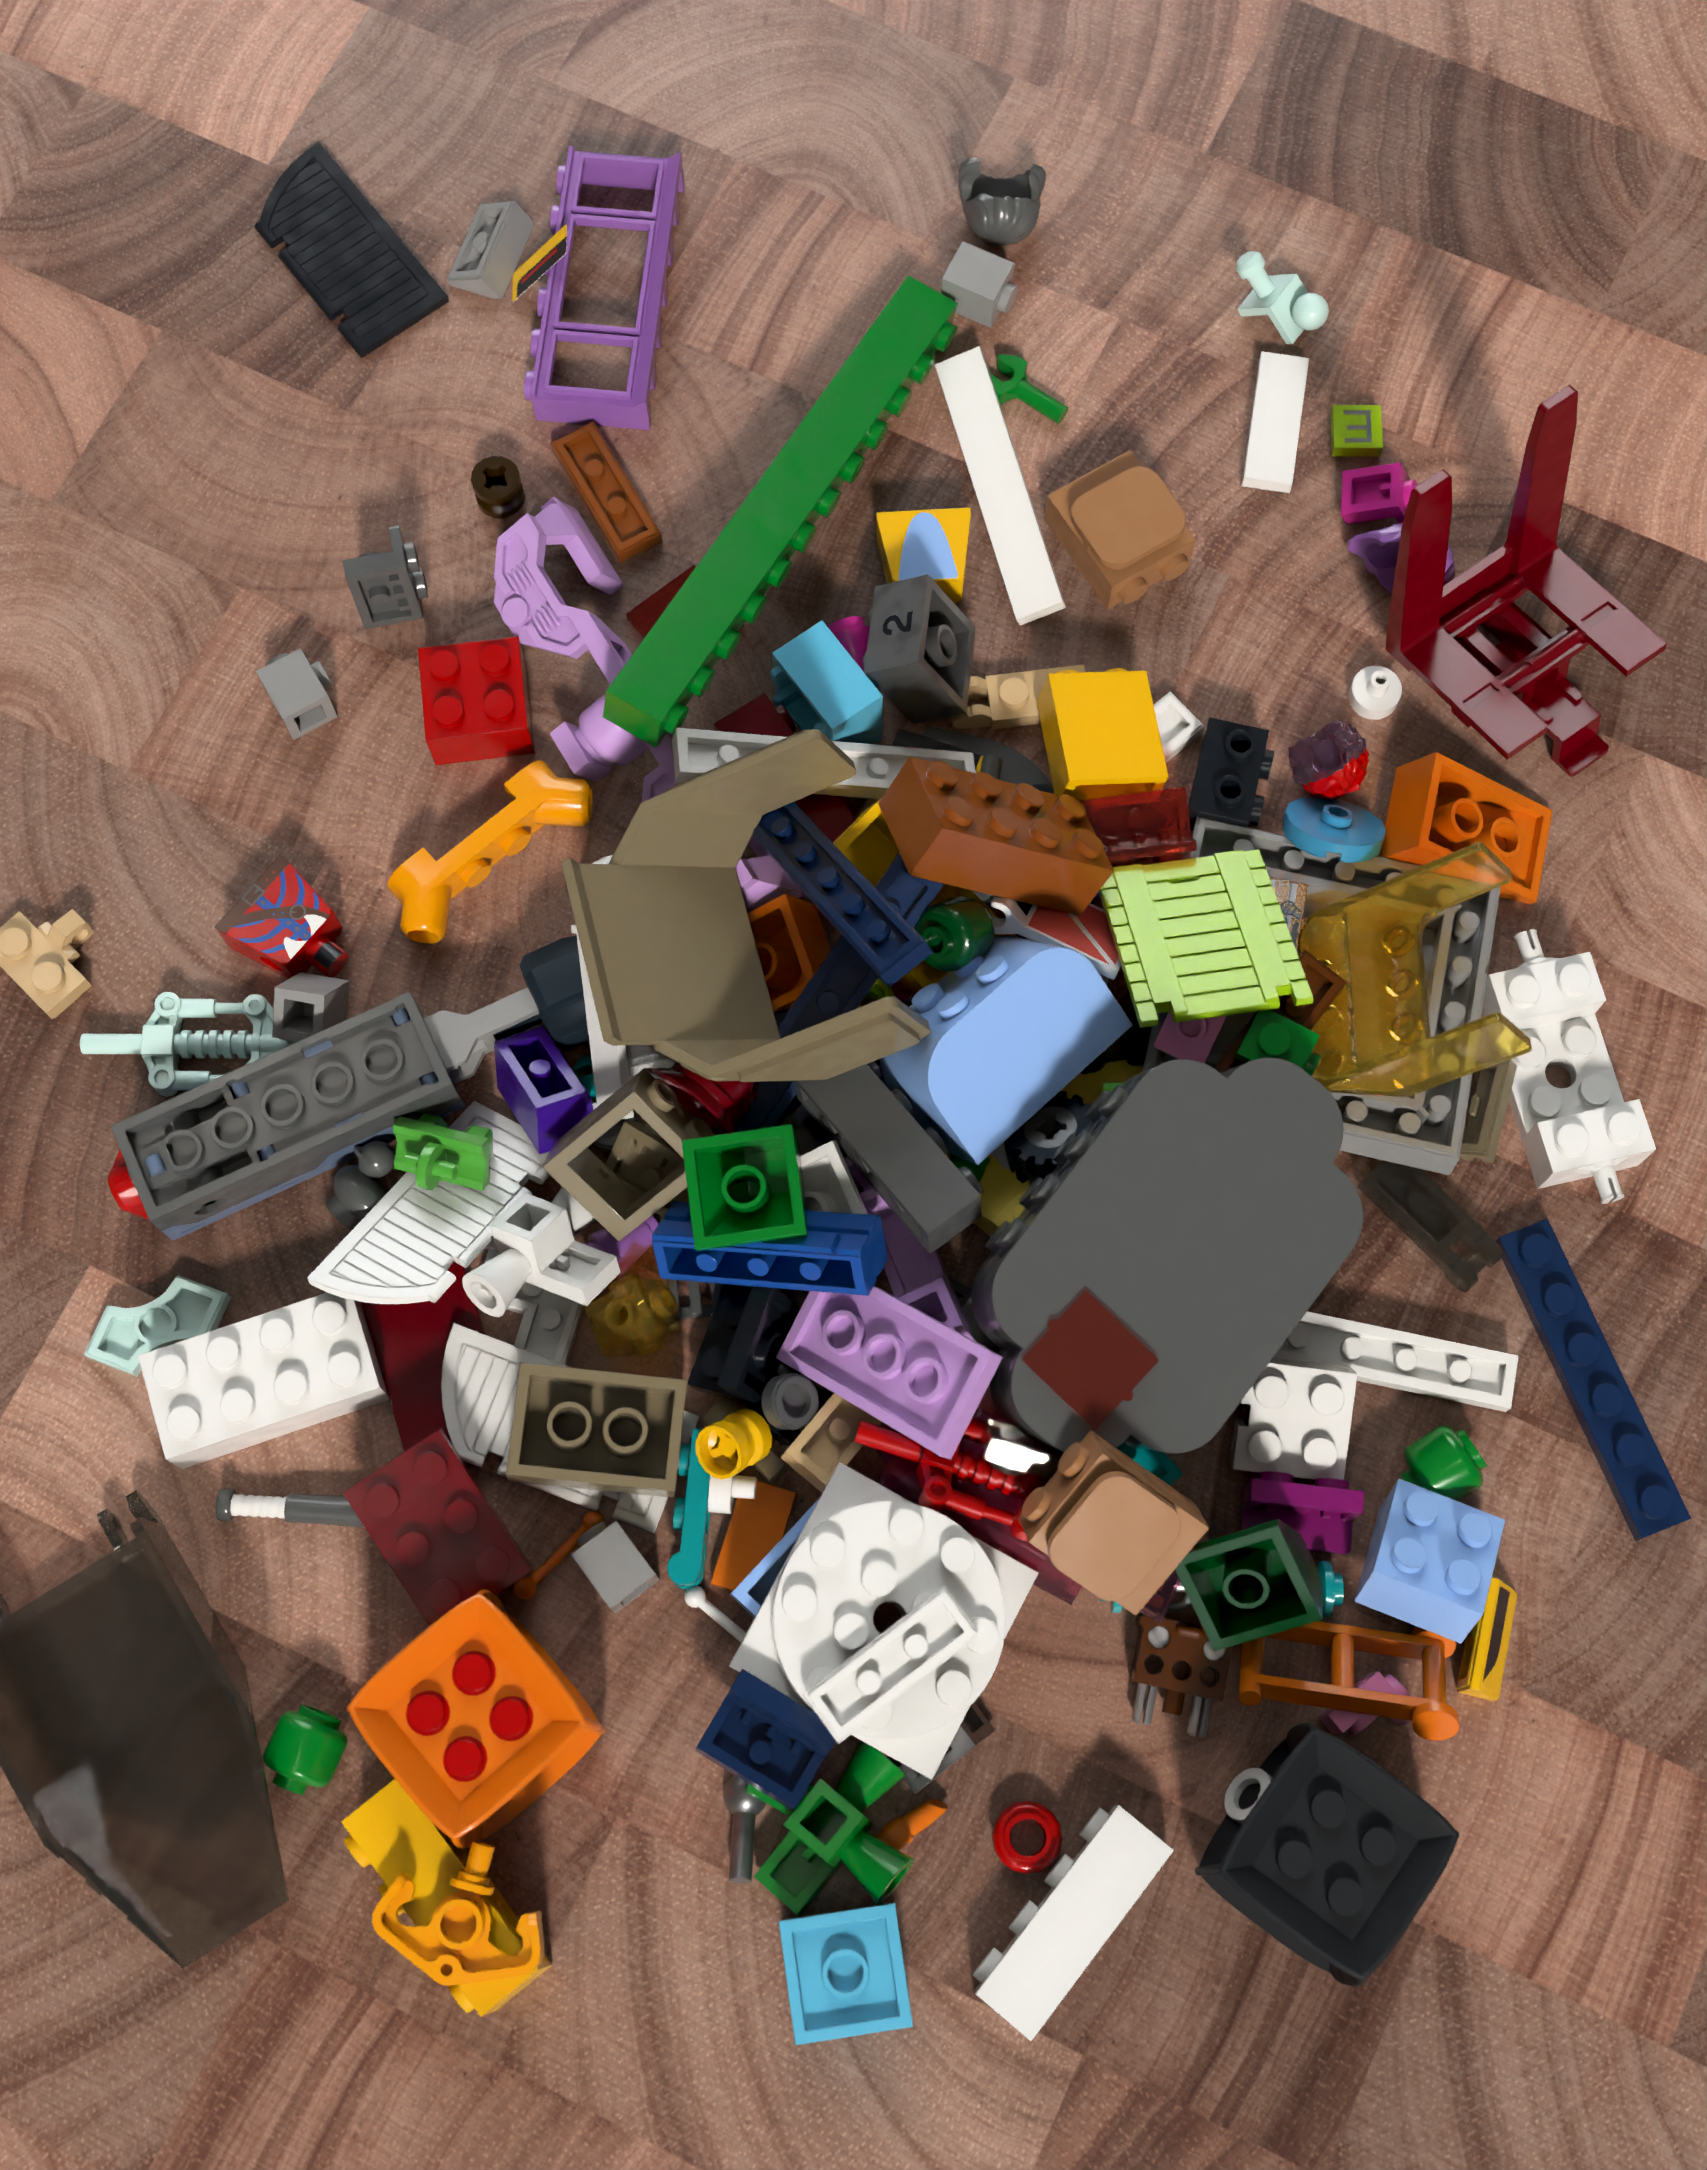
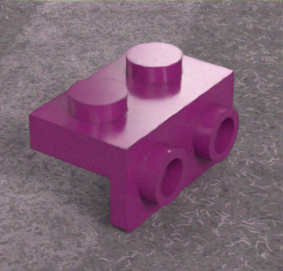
M1263 1471L1260 1472L1259 1479L1252 1478L1243 1487L1239 1531L1279 1519L1302 1535L1309 1551L1346 1555L1351 1551L1353 1521L1363 1514L1364 1491L1349 1490V1482L1341 1479L1317 1478L1315 1479L1314 1486L1293 1483V1475L1288 1473Z

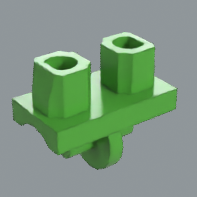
M424 1113L418 1120L400 1116L394 1122L393 1133L397 1141L394 1169L415 1174L416 1184L419 1188L433 1190L440 1180L481 1191L488 1185L489 1160L493 1153V1133L491 1129L473 1125L465 1132L448 1128L447 1123L443 1121L442 1117Z

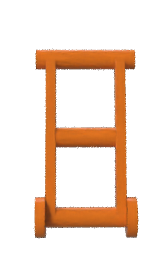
M1316 1621L1241 1643L1239 1701L1244 1705L1255 1706L1262 1699L1410 1720L1412 1721V1729L1418 1736L1432 1741L1449 1739L1459 1730L1458 1712L1452 1706L1446 1704L1445 1658L1454 1653L1456 1642L1420 1627H1414L1410 1634ZM1264 1637L1331 1647V1684L1263 1675ZM1354 1650L1422 1660L1423 1698L1354 1688Z

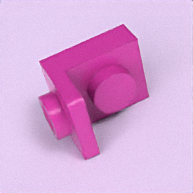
M1401 462L1343 471L1341 516L1346 524L1395 517L1398 523H1403L1411 491L1418 486L1417 481L1409 479Z

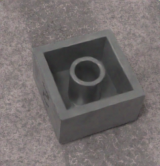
M928 574L875 586L873 605L868 615L870 629L867 652L863 656V669L866 676L913 724L966 714L976 627Z

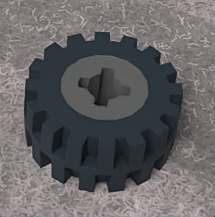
M1059 1091L1056 1096L1049 1100L1004 1141L1010 1170L1012 1173L1015 1172L1016 1178L1022 1184L1029 1180L1031 1185L1038 1177L1044 1180L1055 1170L1058 1164L1052 1158L1059 1147L1071 1134L1078 1136L1091 1123V1120L1085 1116L1091 1107L1090 1103L1084 1105L1082 1097L1074 1094L1069 1099L1067 1091Z

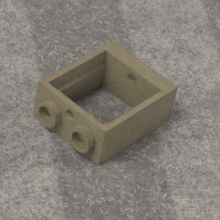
M645 1068L554 1142L542 1166L618 1241L622 1240L687 1188L685 1165L683 1162L638 1198L587 1147L633 1109L683 1159L681 1140L715 1135L711 1127L703 1119L693 1117L678 1102L674 1090L665 1081L655 1079Z

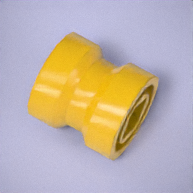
M749 1409L736 1410L727 1415L723 1420L714 1422L699 1432L695 1441V1452L698 1462L712 1477L719 1479L731 1478L747 1466H752L761 1461L769 1454L772 1447V1434L769 1425L761 1415Z

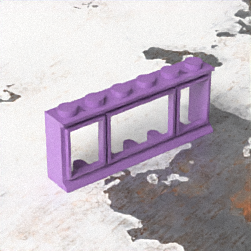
M569 146L566 166L559 165L557 171V193L561 195L560 206H552L550 217L552 235H555L564 225H567V252L545 273V276H548L547 287L539 288L537 311L538 316L542 317L540 329L534 328L531 336V356L536 358L534 371H526L524 381L525 400L532 401L536 420L585 425L593 421L596 426L650 430L651 416L648 399L650 390H655L656 387L654 357L656 348H661L662 344L661 307H667L668 302L666 272L667 266L673 265L674 258L672 229L673 226H678L679 223L678 192L684 193L685 186L681 152L667 159L574 151V146ZM582 184L655 190L652 212L579 206ZM576 225L649 231L635 328L561 322ZM558 341L632 347L626 392L551 385Z

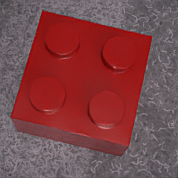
M519 636L418 648L425 739L435 765L535 754L527 667Z

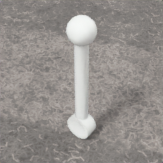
M695 1586L685 1591L684 1600L688 1606L692 1608L699 1607L740 1643L742 1642L746 1632L706 1599L703 1588Z

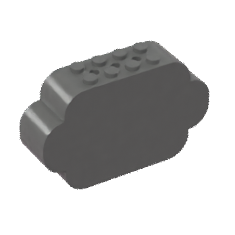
M1279 1058L1256 1059L1221 1073L1199 1061L1177 1059L1162 1063L1127 1079L1121 1085H1117L1110 1093L1104 1091L1085 1115L1091 1120L1088 1127L1082 1130L1078 1136L1071 1134L1054 1154L1052 1160L1058 1164L1055 1170L1044 1180L1038 1177L1023 1194L1019 1201L1025 1207L1023 1212L1011 1223L1004 1221L988 1240L985 1247L992 1252L975 1276L971 1296L972 1308L976 1321L982 1331L1001 1348L998 1354L1003 1358L990 1382L994 1405L1005 1422L1031 1443L1034 1441L1048 1450L1064 1453L1073 1443H1080L1088 1432L1092 1430L1116 1448L1123 1443L1134 1448L1175 1454L1189 1452L1203 1446L1218 1433L1353 1250L1362 1230L1363 1208L1359 1193L1352 1181L1333 1164L1343 1140V1120L1339 1106L1332 1094L1320 1082L1296 1064Z

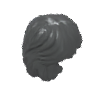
M968 158L961 162L958 177L959 192L964 215L971 230L985 243L992 246L1013 245L1025 239L1031 233L1038 220L1041 205L1040 196L1046 181V171L1043 167L1033 164V167L1024 174H1018L1013 178L995 179L980 173L981 161L979 159Z

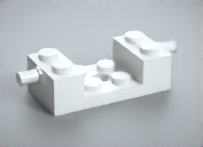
M1530 929L1528 933L1527 931L1520 932L1514 938L1517 941L1523 964L1515 969L1488 975L1481 1015L1494 1056L1498 1058H1511L1517 1065L1509 1103L1536 1187L1540 1189L1593 1176L1601 1198V1204L1618 1201L1624 1198V1194H1622L1615 1171L1638 1166L1656 1150L1640 1099L1624 1102L1595 1015L1597 1010L1606 1001L1591 953L1586 952L1564 958H1546L1537 936V930ZM1549 1065L1564 1067L1571 1076L1570 1087L1557 1088L1551 1085L1545 1076L1546 1067Z

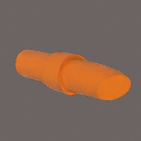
M928 1799L901 1818L897 1816L882 1827L883 1830L874 1837L900 1850L913 1841L912 1837L937 1820L948 1809V1806L939 1800Z

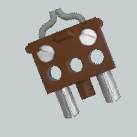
M1185 1594L1182 1602L1166 1604L1159 1619L1148 1614H1142L1136 1618V1624L1140 1626L1130 1681L1137 1682L1138 1687L1131 1720L1137 1724L1140 1723L1147 1685H1149L1142 1725L1151 1724L1158 1687L1166 1689L1162 1712L1179 1716L1182 1714L1185 1693L1194 1696L1187 1733L1195 1737L1202 1697H1204L1197 1737L1202 1738L1207 1735L1213 1700L1223 1701L1233 1646L1214 1651L1203 1626L1165 1618L1168 1612L1183 1611L1191 1605L1187 1594ZM1151 1654L1156 1655L1160 1662L1159 1669L1154 1673H1148L1144 1667L1145 1659ZM1179 1660L1183 1661L1187 1667V1673L1182 1679H1176L1172 1673L1173 1665ZM1210 1667L1214 1672V1680L1206 1686L1200 1680V1673L1203 1668Z

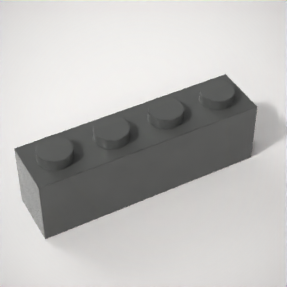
M875 1061L826 1080L794 1081L798 1100L829 1137L837 1141L840 1150L929 1255L982 1216L980 1194L983 1193V1190L976 1177L965 1166L958 1169L946 1156L949 1153L948 1148L939 1134L931 1127L924 1130L912 1117L915 1115V1111L906 1096L897 1088L890 1091L879 1079L882 1077V1074Z

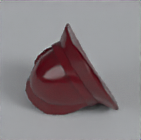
M679 1062L670 1068H645L655 1079L665 1081L674 1090L678 1102L693 1117L703 1119L711 1127L715 1135L735 1133V1125L743 1119L742 1115L745 1116L758 1094L756 1089L757 1082L709 1080L682 1067Z

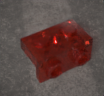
M1185 786L1080 799L1086 809V816L1095 834L1104 845V851L1112 867L1133 865L1132 859L1153 857V864L1184 860V852L1197 851L1196 840L1191 838Z

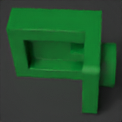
M1271 1010L1258 1011L1235 1058L1244 1063L1261 1058H1279L1296 1064L1312 1076L1322 1057L1321 1054L1313 1051L1320 1035Z

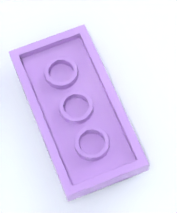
M875 1285L869 1296L810 1291L776 1356L778 1360L938 1456L950 1460L1003 1358Z

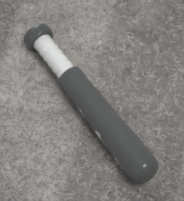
M221 1488L217 1495L216 1517L220 1521H232L235 1516L241 1515L244 1517L260 1516L262 1518L278 1517L284 1518L286 1522L365 1528L345 1496L290 1493L284 1498L279 1496L264 1497L261 1495L246 1496L238 1495L236 1490L232 1488Z

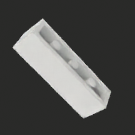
M1120 1805L1113 1806L1109 1813L1105 1812L1101 1807L1094 1813L1079 1834L1087 1842L1075 1858L1071 1859L1067 1854H1064L1045 1878L1044 1882L1051 1889L1041 1903L1036 1906L1029 1900L1008 1927L1016 1936L1003 1953L993 1947L973 1973V1976L980 1981L973 1992L1030 2041L1033 2040L1174 1851Z

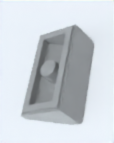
M516 201L481 204L448 276L447 282L451 286L493 299H502L534 228L533 221Z

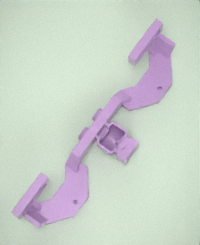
M553 497L541 507L542 511L535 517L526 513L497 538L494 579L496 581L494 604L500 612L503 622L509 627L514 637L519 636L521 644L578 659L589 650L611 685L632 654L625 642L595 614L565 604L544 570L546 545H564L587 583L609 595L614 594L624 584L578 510ZM606 694L602 695L580 714L578 720L579 727L564 721L549 733L575 775L595 782H599L612 771L610 767L612 764L616 763L625 766L649 747L659 766L644 777L642 802L680 784L675 783L672 748L673 735L667 732L655 748L603 718ZM751 837L749 844L757 857L750 859L740 858L736 866L747 913L783 894L811 902L760 844Z

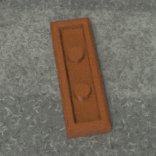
M593 421L550 442L554 455L619 564L663 543L661 532Z

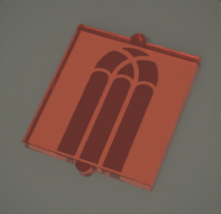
M1087 1290L1080 1295L1058 1320L1051 1319L1048 1321L1047 1326L1049 1330L1021 1359L1093 1430H1096L1122 1401H1130L1133 1398L1132 1390L1159 1361Z

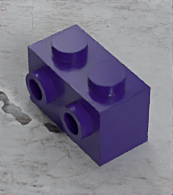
M543 1026L494 1042L497 1088L539 1155L549 1152L554 1142L593 1111L590 1094L587 1088L580 1083L570 1068L565 1055L558 1050Z

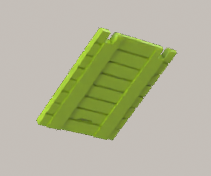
M1259 849L1214 853L1213 856L1147 865L1133 864L1113 867L1114 872L1099 890L1140 1028L1157 1026V1013L1169 1011L1173 1022L1178 1023L1278 1009L1280 1007L1279 996L1291 995L1295 1006L1313 1004L1311 989L1306 980L1303 967L1299 961L1296 948L1292 942V937L1285 923V918L1278 904L1277 896Z

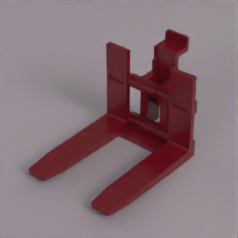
M1568 385L1542 402L1537 408L1526 443L1505 544L1446 585H1444L1452 515V476L1442 469L1411 491L1400 535L1385 650L1408 672L1413 670L1451 706V712L1468 728L1472 726L1507 760L1546 733L1554 740L1551 759L1565 773L1573 777L1607 754L1609 746L1597 735L1601 714L1566 679L1570 659L1590 644L1627 677L1666 650L1667 643L1557 547L1556 541L1577 424L1578 391L1571 385ZM1530 590L1566 622L1569 627L1552 637L1518 607L1514 601ZM1482 624L1501 643L1494 646L1476 627Z

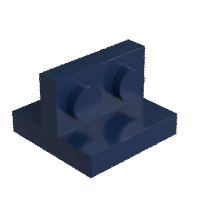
M742 1669L694 1751L794 1811L822 1761L831 1751L836 1741L816 1713Z

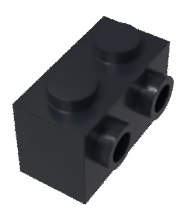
M1209 717L1202 740L1183 829L1193 831L1197 816L1248 827V825L1258 826L1265 796L1256 795L1259 779L1268 780L1274 757L1273 750L1265 749L1269 730Z

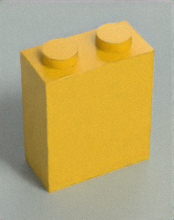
M1113 668L1105 672H1078L1067 669L1057 673H1048L1037 698V706L1054 794L1059 796L1062 794L1070 795L1083 805L1155 803L1169 776L1147 671H1127L1123 668Z

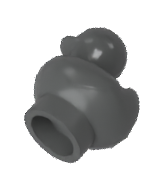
M372 1141L364 1146L355 1145L354 1152L358 1157V1165H345L339 1169L334 1177L333 1188L335 1193L326 1202V1206L331 1214L350 1230H353L388 1193L385 1187L376 1179L387 1175L394 1167V1150L385 1142Z

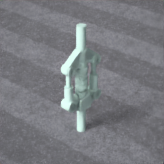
M164 992L156 998L154 1003L155 1010L146 1025H143L142 1034L83 1033L80 1038V1049L82 1054H141L149 1071V1083L158 1094L168 1097L176 1094L178 1090H192L223 1076L212 1075L211 1071H178L179 1055L182 1058H192L195 1055L198 1059H205L207 1055L211 1059H219L221 1055L225 1059H233L235 1055L239 1059H248L249 1055H251V1059L247 1062V1064H250L296 1042L272 1038L274 1009L266 998L260 994L249 995L243 1003L217 1002V999L179 998L173 992ZM218 1014H245L253 1025V1034H249L248 1030H239L237 1034H235L234 1030H225L223 1034H221L220 1030H210L209 1034L205 1030H196L195 1034L191 1030H182L180 1033L184 1018H216Z

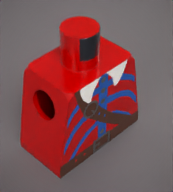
M282 855L275 859L215 926L221 938L231 949L288 979L300 972L305 973L312 965L327 977H334L343 969L349 957L347 952L333 942L343 928L335 913Z

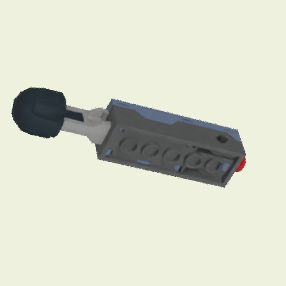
M577 935L561 938L524 955L519 966L527 988L470 1014L463 1015L441 1010L428 1017H424L411 992H407L112 1125L111 1128L120 1149L108 1174L107 1182L116 1203L122 1211L149 1220L174 1241L356 1158L357 1156L354 1152L355 1145L364 1146L372 1141L389 1143L396 1140V1136L393 1133V1124L400 1116L418 1120L424 1113L444 1118L466 1108L455 1084L475 1075L485 1054L494 1051L495 1041L543 1026L548 1031L557 1048L568 1051L588 1042L589 1035Z

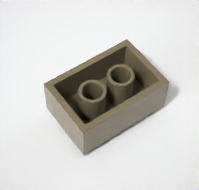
M520 1362L506 1471L508 1480L674 1498L687 1380Z

